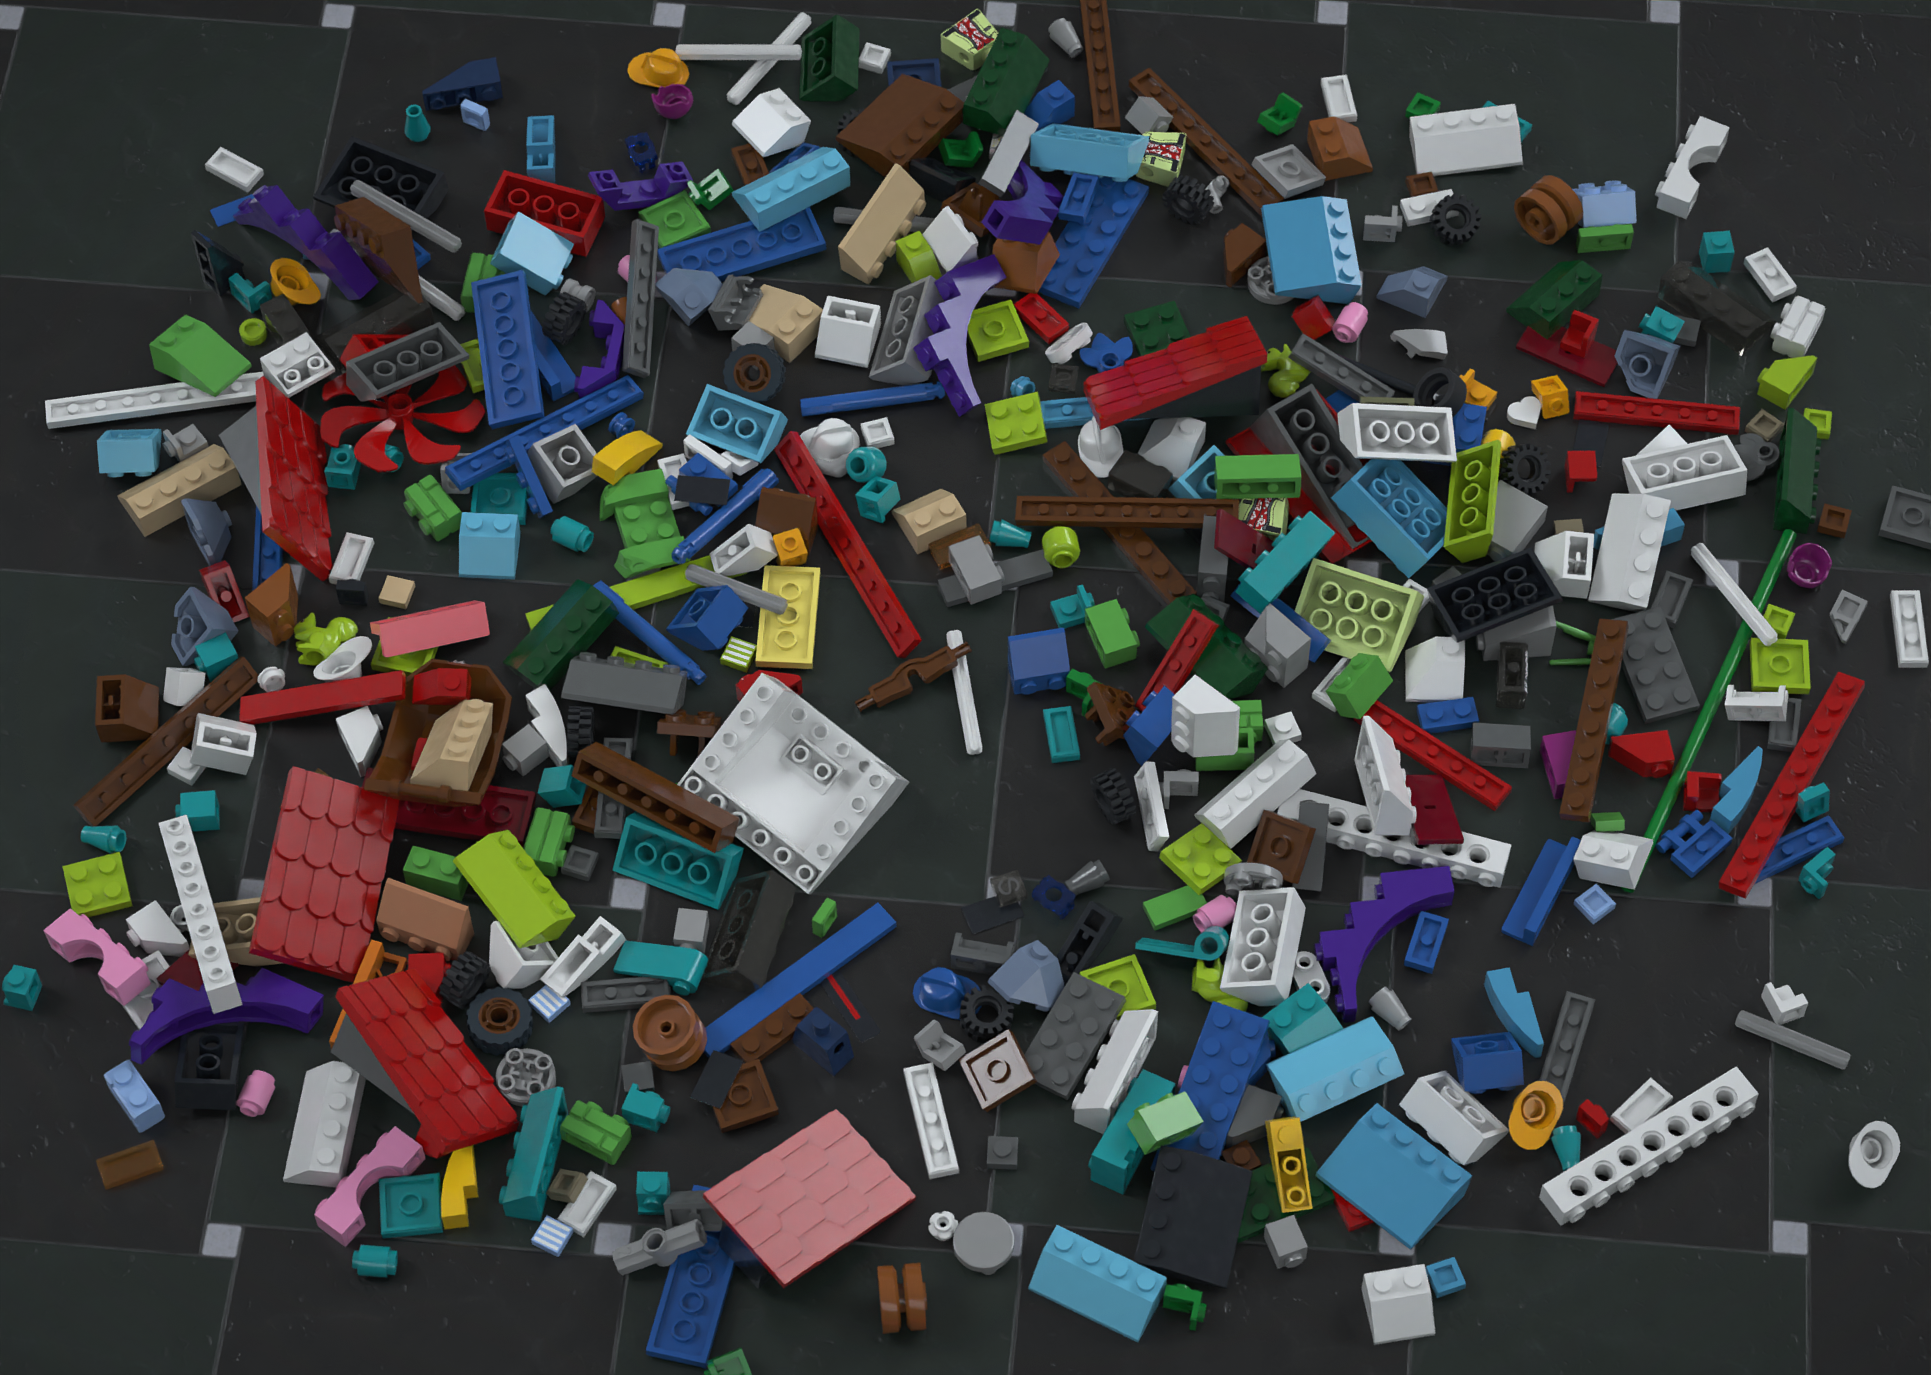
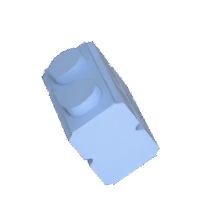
M130 1059L104 1074L109 1090L129 1119L132 1120L139 1133L163 1120L165 1115L159 1101Z

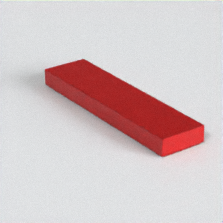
M1193 609L1135 704V707L1143 712L1146 708L1142 704L1153 690L1158 694L1164 686L1176 694L1219 625Z

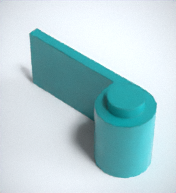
M1211 926L1196 938L1194 946L1142 937L1136 942L1135 949L1202 960H1215L1227 950L1230 940L1228 933L1223 928Z
M625 940L613 971L618 974L667 979L676 993L689 995V993L696 992L708 963V958L702 952L692 948Z

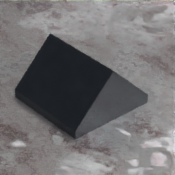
M933 157L911 159L910 176L924 189V194L941 202L976 181V177L953 166H946L944 162Z

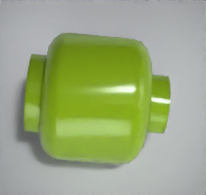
M1056 526L1048 530L1042 537L1044 558L1052 566L1066 568L1078 559L1080 555L1078 537L1071 528Z

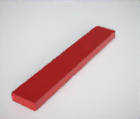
M1576 391L1573 419L1666 428L1670 424L1673 429L1738 435L1740 407Z
M403 670L243 696L240 699V722L254 725L405 700L406 674Z
M1378 700L1363 715L1370 716L1390 735L1397 749L1437 775H1442L1445 780L1493 811H1496L1511 793L1512 786ZM1363 717L1361 719L1354 718L1355 722L1362 725Z

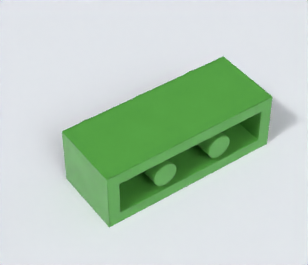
M1299 454L1215 456L1214 479L1216 499L1300 497L1301 469Z

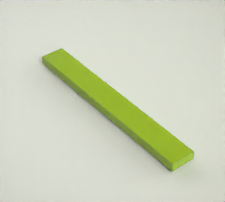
M709 555L623 582L610 588L625 600L624 603L634 610L694 591L697 588L705 587L686 579L685 571L690 564L713 572L715 571ZM746 572V573L735 574V575H730V576H726V577H729V578L732 579V578H735V577H738V576L747 574V572ZM553 605L525 613L530 630L536 626Z

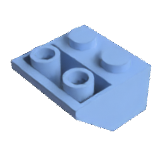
M1606 181L1605 186L1595 187L1594 183L1579 184L1578 189H1572L1578 196L1583 208L1582 220L1578 222V225L1581 227L1637 223L1635 191L1627 187L1626 184H1621V181Z

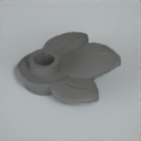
M1754 433L1740 435V444L1734 446L1747 469V481L1761 477L1765 470L1775 466L1780 458V451L1777 445L1765 442L1761 436ZM1765 452H1770L1768 455H1761Z

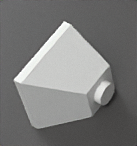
M1191 417L1154 420L1133 465L1177 480L1194 464L1205 442L1206 423Z
M1434 637L1405 650V702L1433 703L1463 698L1465 640L1457 643L1451 637Z
M494 921L491 924L489 967H491L496 981L502 988L519 989L540 980L558 959L549 942L519 948L499 921Z

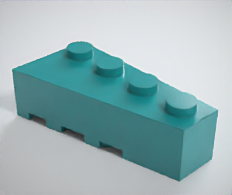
M1311 511L1303 518L1298 515L1288 526V529L1291 531L1287 535L1282 532L1271 544L1274 549L1270 553L1265 550L1255 561L1257 564L1255 569L1252 570L1248 567L1238 579L1241 584L1235 592L1260 614L1266 606L1271 604L1308 567L1313 558L1316 559L1335 534L1330 527Z
M1144 1069L1138 1078L1134 1077L1127 1090V1097L1124 1102H1120L1112 1122L1106 1128L1100 1142L1092 1153L1088 1167L1091 1168V1181L1122 1195L1124 1194L1144 1156V1152L1127 1126V1123L1135 1115L1133 1111L1140 1105L1147 1102L1153 1105L1161 1097L1169 1093H1173L1175 1096V1083Z

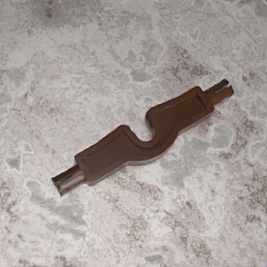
M966 641L952 650L949 646H945L925 658L910 659L899 665L891 676L869 687L870 694L854 701L859 712L873 704L880 708L893 700L906 696L913 690L909 680L911 675H918L924 683L928 684L945 672L958 666L957 659L971 653L972 650Z

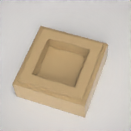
M388 575L380 593L379 602L407 609L415 588L414 581Z

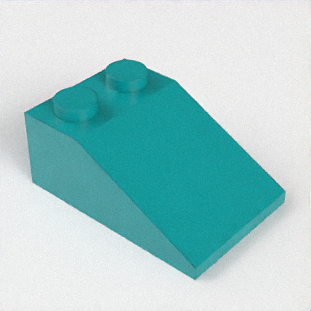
M1309 983L1262 1017L1270 1021L1268 1037L1270 1040L1274 1039L1275 1046L1284 1056L1343 1029L1331 1009Z

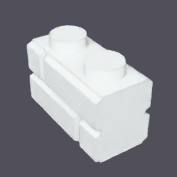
M1795 296L1792 304L1786 303L1780 317L1783 321L1781 324L1776 322L1770 338L1774 339L1773 351L1783 355L1788 354V357L1791 358L1804 357L1823 321L1826 310L1825 306L1816 302H1810L1801 296Z

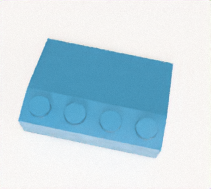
M1320 196L1263 205L1261 212L1275 295L1312 299L1319 295L1322 301L1349 305L1361 288L1362 283L1347 199Z
M1371 459L1331 497L1339 509L1345 512L1356 523L1357 527L1376 544L1377 548L1385 553L1397 569L1408 578L1419 570L1444 545L1447 508L1401 460Z
M1378 1103L1355 1124L1315 1175L1410 1250L1465 1195L1472 1177L1471 1174Z

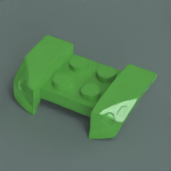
M662 469L626 475L615 485L609 484L605 486L600 498V521L607 519L613 514L615 515L625 549L619 551L614 567L625 579L648 570L677 564L672 559V552L684 540V536H680L668 499L669 489L665 483L666 480Z

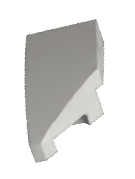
M1406 329L1393 331L1390 335L1394 342L1399 341L1408 350L1406 354L1410 358H1413L1417 353L1420 356L1443 360L1448 354L1444 331Z
M1844 590L1838 596L1829 616L1841 642L1846 644L1859 622L1868 601Z

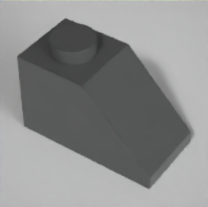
M1248 1084L1228 1132L1226 1148H1230L1245 1140H1248L1250 1143L1267 1136L1265 1121L1283 1118L1285 1109L1281 1108L1282 1096Z

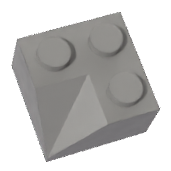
M576 424L533 443L527 452L541 486L553 504L575 494L597 476L591 472L593 457L597 453Z
M1269 604L1245 637L1244 644L1252 652L1256 653L1268 667L1265 673L1271 681L1278 682L1283 688L1308 668L1311 638L1272 604Z

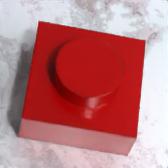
M1588 1099L1578 1108L1576 1120L1598 1139L1606 1132L1609 1122L1607 1113L1601 1106L1594 1105Z

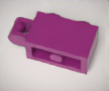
M1576 730L1542 736L1539 751L1554 799L1563 798Z

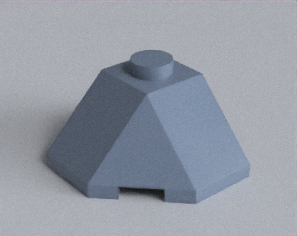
M1424 266L1387 276L1376 298L1426 318L1448 276Z
M673 268L656 282L655 288L687 326H690L708 311L723 284L711 271Z
M1624 330L1615 353V358L1618 365L1621 366L1630 391L1648 398L1658 399L1672 370L1680 346L1655 336Z
M188 498L181 500L189 531L208 565L211 566L221 562L231 539L229 526L232 525L227 511H220L217 503L212 501Z
M189 587L175 605L174 617H178L177 634L172 633L171 645L182 666L195 663L194 658L198 657L195 649L196 645L225 632L231 641L238 632L228 611L195 587Z
M1038 940L1019 948L988 980V983L1008 1002L1020 1004L1022 1000L1036 1004V1009L1045 1012L1052 1009L1065 987L1058 958Z

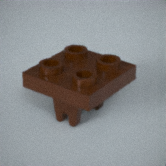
M974 182L943 201L940 210L942 211L943 208L949 206L954 214H959L962 218L964 227L982 238L990 232L981 223L994 200H1002L999 199L998 195Z
M1094 681L1086 688L1094 706L1085 714L1087 721L1092 719L1094 723L1102 721L1105 729L1095 739L1098 744L1103 742L1104 746H1107L1118 738L1125 739L1123 735L1129 729L1126 722L1136 711L1134 707L1135 701L1127 691Z
M679 709L674 715L664 714L658 721L657 733L670 734V756H676L678 753L679 735L699 737V756L707 746V737L713 738L720 729L722 717H715V713L710 711H699L698 715L686 714V710Z

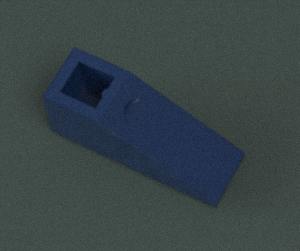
M496 57L470 61L422 91L425 110H438L461 105L465 99L475 103L503 98Z

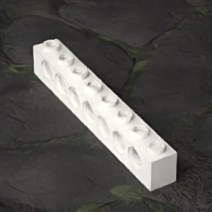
M1302 789L1296 791L1279 806L1278 814L1298 821L1300 801L1330 804L1326 842L1336 844L1343 849L1363 851L1373 857L1382 856L1393 859L1399 864H1412L1422 868L1450 866L1453 878L1476 881L1486 887H1501L1511 844L1462 832L1464 837L1463 844H1422L1426 848H1418L1415 846L1418 843L1412 826L1409 835H1375L1367 806ZM1332 822H1338V823H1340L1341 825H1340V826H1334V825H1332V824H1330V823H1332ZM1364 829L1369 831V833H1361L1359 830ZM1387 837H1394L1398 840L1390 841ZM1443 852H1451L1454 855L1447 856ZM1478 859L1482 861V863H1474L1471 860Z
M183 815L160 822L159 827L213 1013L241 1006L243 1004L188 817Z
M1736 1066L1543 1184L1539 1198L1560 1226L1568 1221L1571 1223L1576 1222L1585 1215L1587 1209L1592 1206L1596 1208L1602 1206L1610 1199V1195L1618 1190L1620 1193L1628 1190L1639 1177L1644 1176L1646 1178L1651 1176L1658 1170L1660 1164L1665 1161L1671 1163L1678 1159L1686 1148L1690 1146L1695 1148L1701 1145L1709 1134L1714 1131L1717 1133L1722 1132L1731 1124L1733 1119L1738 1116L1741 1118L1748 1116L1755 1109L1758 1092ZM1717 1101H1725L1730 1106H1721ZM1693 1116H1702L1706 1121H1698ZM1676 1130L1681 1133V1136H1674L1669 1131ZM1645 1145H1653L1657 1148V1151H1650L1645 1148ZM1629 1160L1633 1165L1625 1166L1620 1161ZM1596 1175H1605L1609 1180L1601 1181ZM1580 1190L1585 1195L1576 1196L1571 1191Z

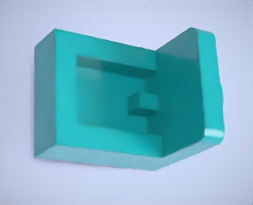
M1656 306L1651 315L1645 314L1639 328L1643 330L1641 334H1649L1673 343L1685 321Z

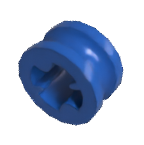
M620 412L612 419L608 430L611 434H616V437L620 438L633 431L635 421L632 418H628L624 412Z

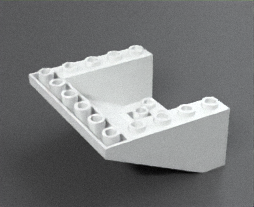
M761 673L677 785L739 817L740 820L735 836L806 893L812 894L893 805L909 784V781L780 680Z

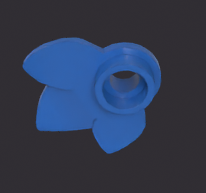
M1099 332L1092 342V348L1080 349L1079 353L1081 360L1087 366L1097 368L1099 373L1124 366V362L1132 356L1133 345L1129 337H1124L1114 343Z

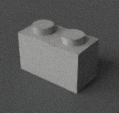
M980 535L948 546L949 563L971 605L1002 594V582L1005 581L1003 571L999 565L995 566L993 563L992 550L989 544L984 545Z

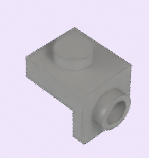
M1187 769L1164 771L1163 782H1159L1164 809H1169L1170 795L1198 796L1199 772H1191Z
M932 1020L914 1036L922 1057L931 1063L933 1062L934 1065L944 1071L966 1053L963 1044L945 1034L940 1023L936 1020Z

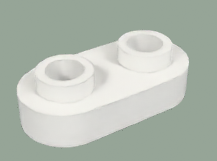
M1087 323L1078 324L1046 350L1045 354L1051 363L1063 364L1071 359V353L1077 348H1082L1091 341L1090 337L1093 332Z
M1298 952L1292 977L1297 991L1309 983L1312 987L1320 989L1317 993L1327 1003L1330 986L1319 961H1316V956L1310 952ZM1307 962L1309 966L1303 967L1300 963Z

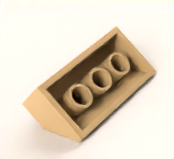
M895 163L838 246L841 270L868 285L873 277L877 278L880 275L884 261L887 257H892L896 251V241L901 236L905 237L912 226V220L916 215H921L926 206L924 189L900 165Z
M213 444L118 495V499L144 537L185 516L181 500L188 498L212 501L242 484L238 470L225 449Z
M464 699L435 720L410 779V784L433 787L448 785L454 790L468 791L492 733L493 703L483 702L479 699Z

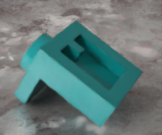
M238 273L228 278L232 295L251 314L259 308L265 307L273 298L270 284L267 281L254 287L250 280H244Z
M1083 584L1077 586V594L1050 602V608L1058 627L1064 629L1085 623V609L1095 606L1092 594L1090 592L1086 593Z
M1825 783L1807 787L1801 793H1798V807L1795 811L1803 822L1829 811L1830 790Z
M1828 847L1803 867L1798 879L1804 890L1814 894L1818 899L1824 896L1828 886L1825 878L1834 868L1832 863L1836 854Z

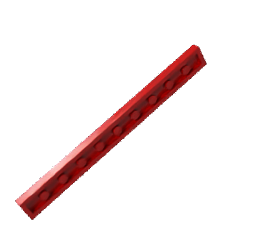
M790 431L774 448V451L799 493L816 498L818 525L898 658H906L922 641L921 637L798 432Z
M1838 671L1721 877L1719 889L1745 899L1747 898L1798 807V793H1801L1810 786L1865 686L1864 680Z

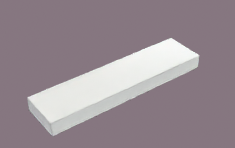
M933 1062L904 1068L906 1085L929 1179L959 1173Z

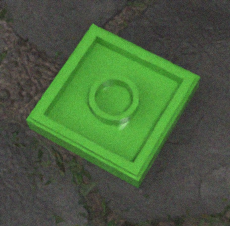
M685 190L638 212L640 220L659 227L658 246L660 248L711 233L710 225Z

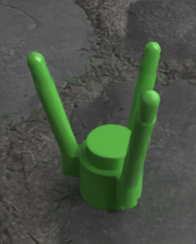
M1556 621V627L1561 628L1564 633L1588 641L1587 654L1592 655L1595 635ZM1591 658L1550 660L1549 664L1589 665Z

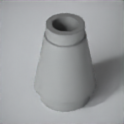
M1060 18L1051 24L1048 29L1050 38L1070 57H1075L1083 51V47L1070 21Z
M1386 986L1369 1000L1372 1006L1371 1010L1398 1031L1403 1029L1412 1020L1394 990L1390 991Z

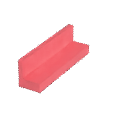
M476 600L370 622L372 634L380 636L384 657H392L480 638L490 634L485 602Z

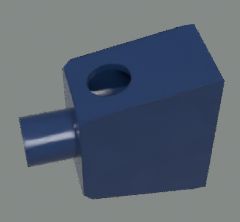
M814 1008L796 1026L792 1042L833 1077L854 1057L847 1031L820 1008Z

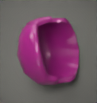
M672 84L666 87L660 86L658 94L651 95L657 113L664 118L674 120L684 116L690 110L694 100L690 89L683 84Z
M1805 543L1798 546L1789 557L1787 563L1788 576L1800 587L1815 588L1826 580L1832 566V560L1827 550L1820 545Z

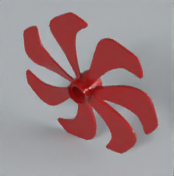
M454 365L438 372L439 377L434 385L414 402L407 395L412 386L410 384L396 390V393L389 398L386 395L380 397L387 403L368 400L380 408L343 406L327 411L321 418L320 434L321 439L325 443L337 448L341 434L346 429L359 424L383 421L361 437L354 447V456L360 463L372 470L388 472L398 469V465L385 454L387 440L395 429H404L407 449L414 461L420 464L442 463L453 460L460 452L461 446L440 445L432 442L413 426V418L438 425L453 432L468 433L478 426L486 412L481 402L475 399L466 408L455 412L414 413V408L459 394L465 390L467 386L466 379ZM346 373L341 374L324 385L322 393L324 401H328L341 394L355 395L346 385Z

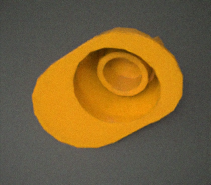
M667 48L657 49L652 53L647 52L636 56L629 63L627 70L629 77L634 82L658 88L672 84L684 85L689 77L687 65L680 60L675 51Z
M280 258L271 264L270 272L272 279L270 287L272 293L279 300L289 305H295L297 302L301 304H314L320 300L321 293L305 267L299 262L289 258Z
M1535 1081L1529 1084L1515 1098L1513 1110L1509 1118V1132L1513 1141L1519 1147L1526 1150H1535L1543 1146L1549 1139L1563 1110V1098L1554 1084L1547 1081Z

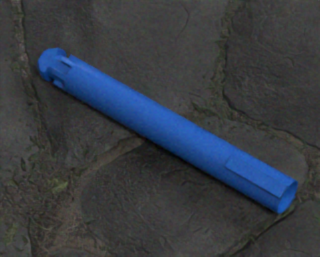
M937 381L936 384L932 382L805 398L800 399L802 417L927 401L933 400L935 397L942 399L945 396V389L941 382Z
M761 469L742 486V489L727 502V505H723L673 550L672 559L674 562L684 564L686 558L690 559L751 504L760 499L762 487L774 488L779 483V478L776 477L775 473L770 469Z
M600 580L593 585L613 601L619 612L615 618L668 664L679 666L680 671H687L688 680L692 679L698 685L703 683L706 679V674L700 670L698 664L624 603L625 600Z

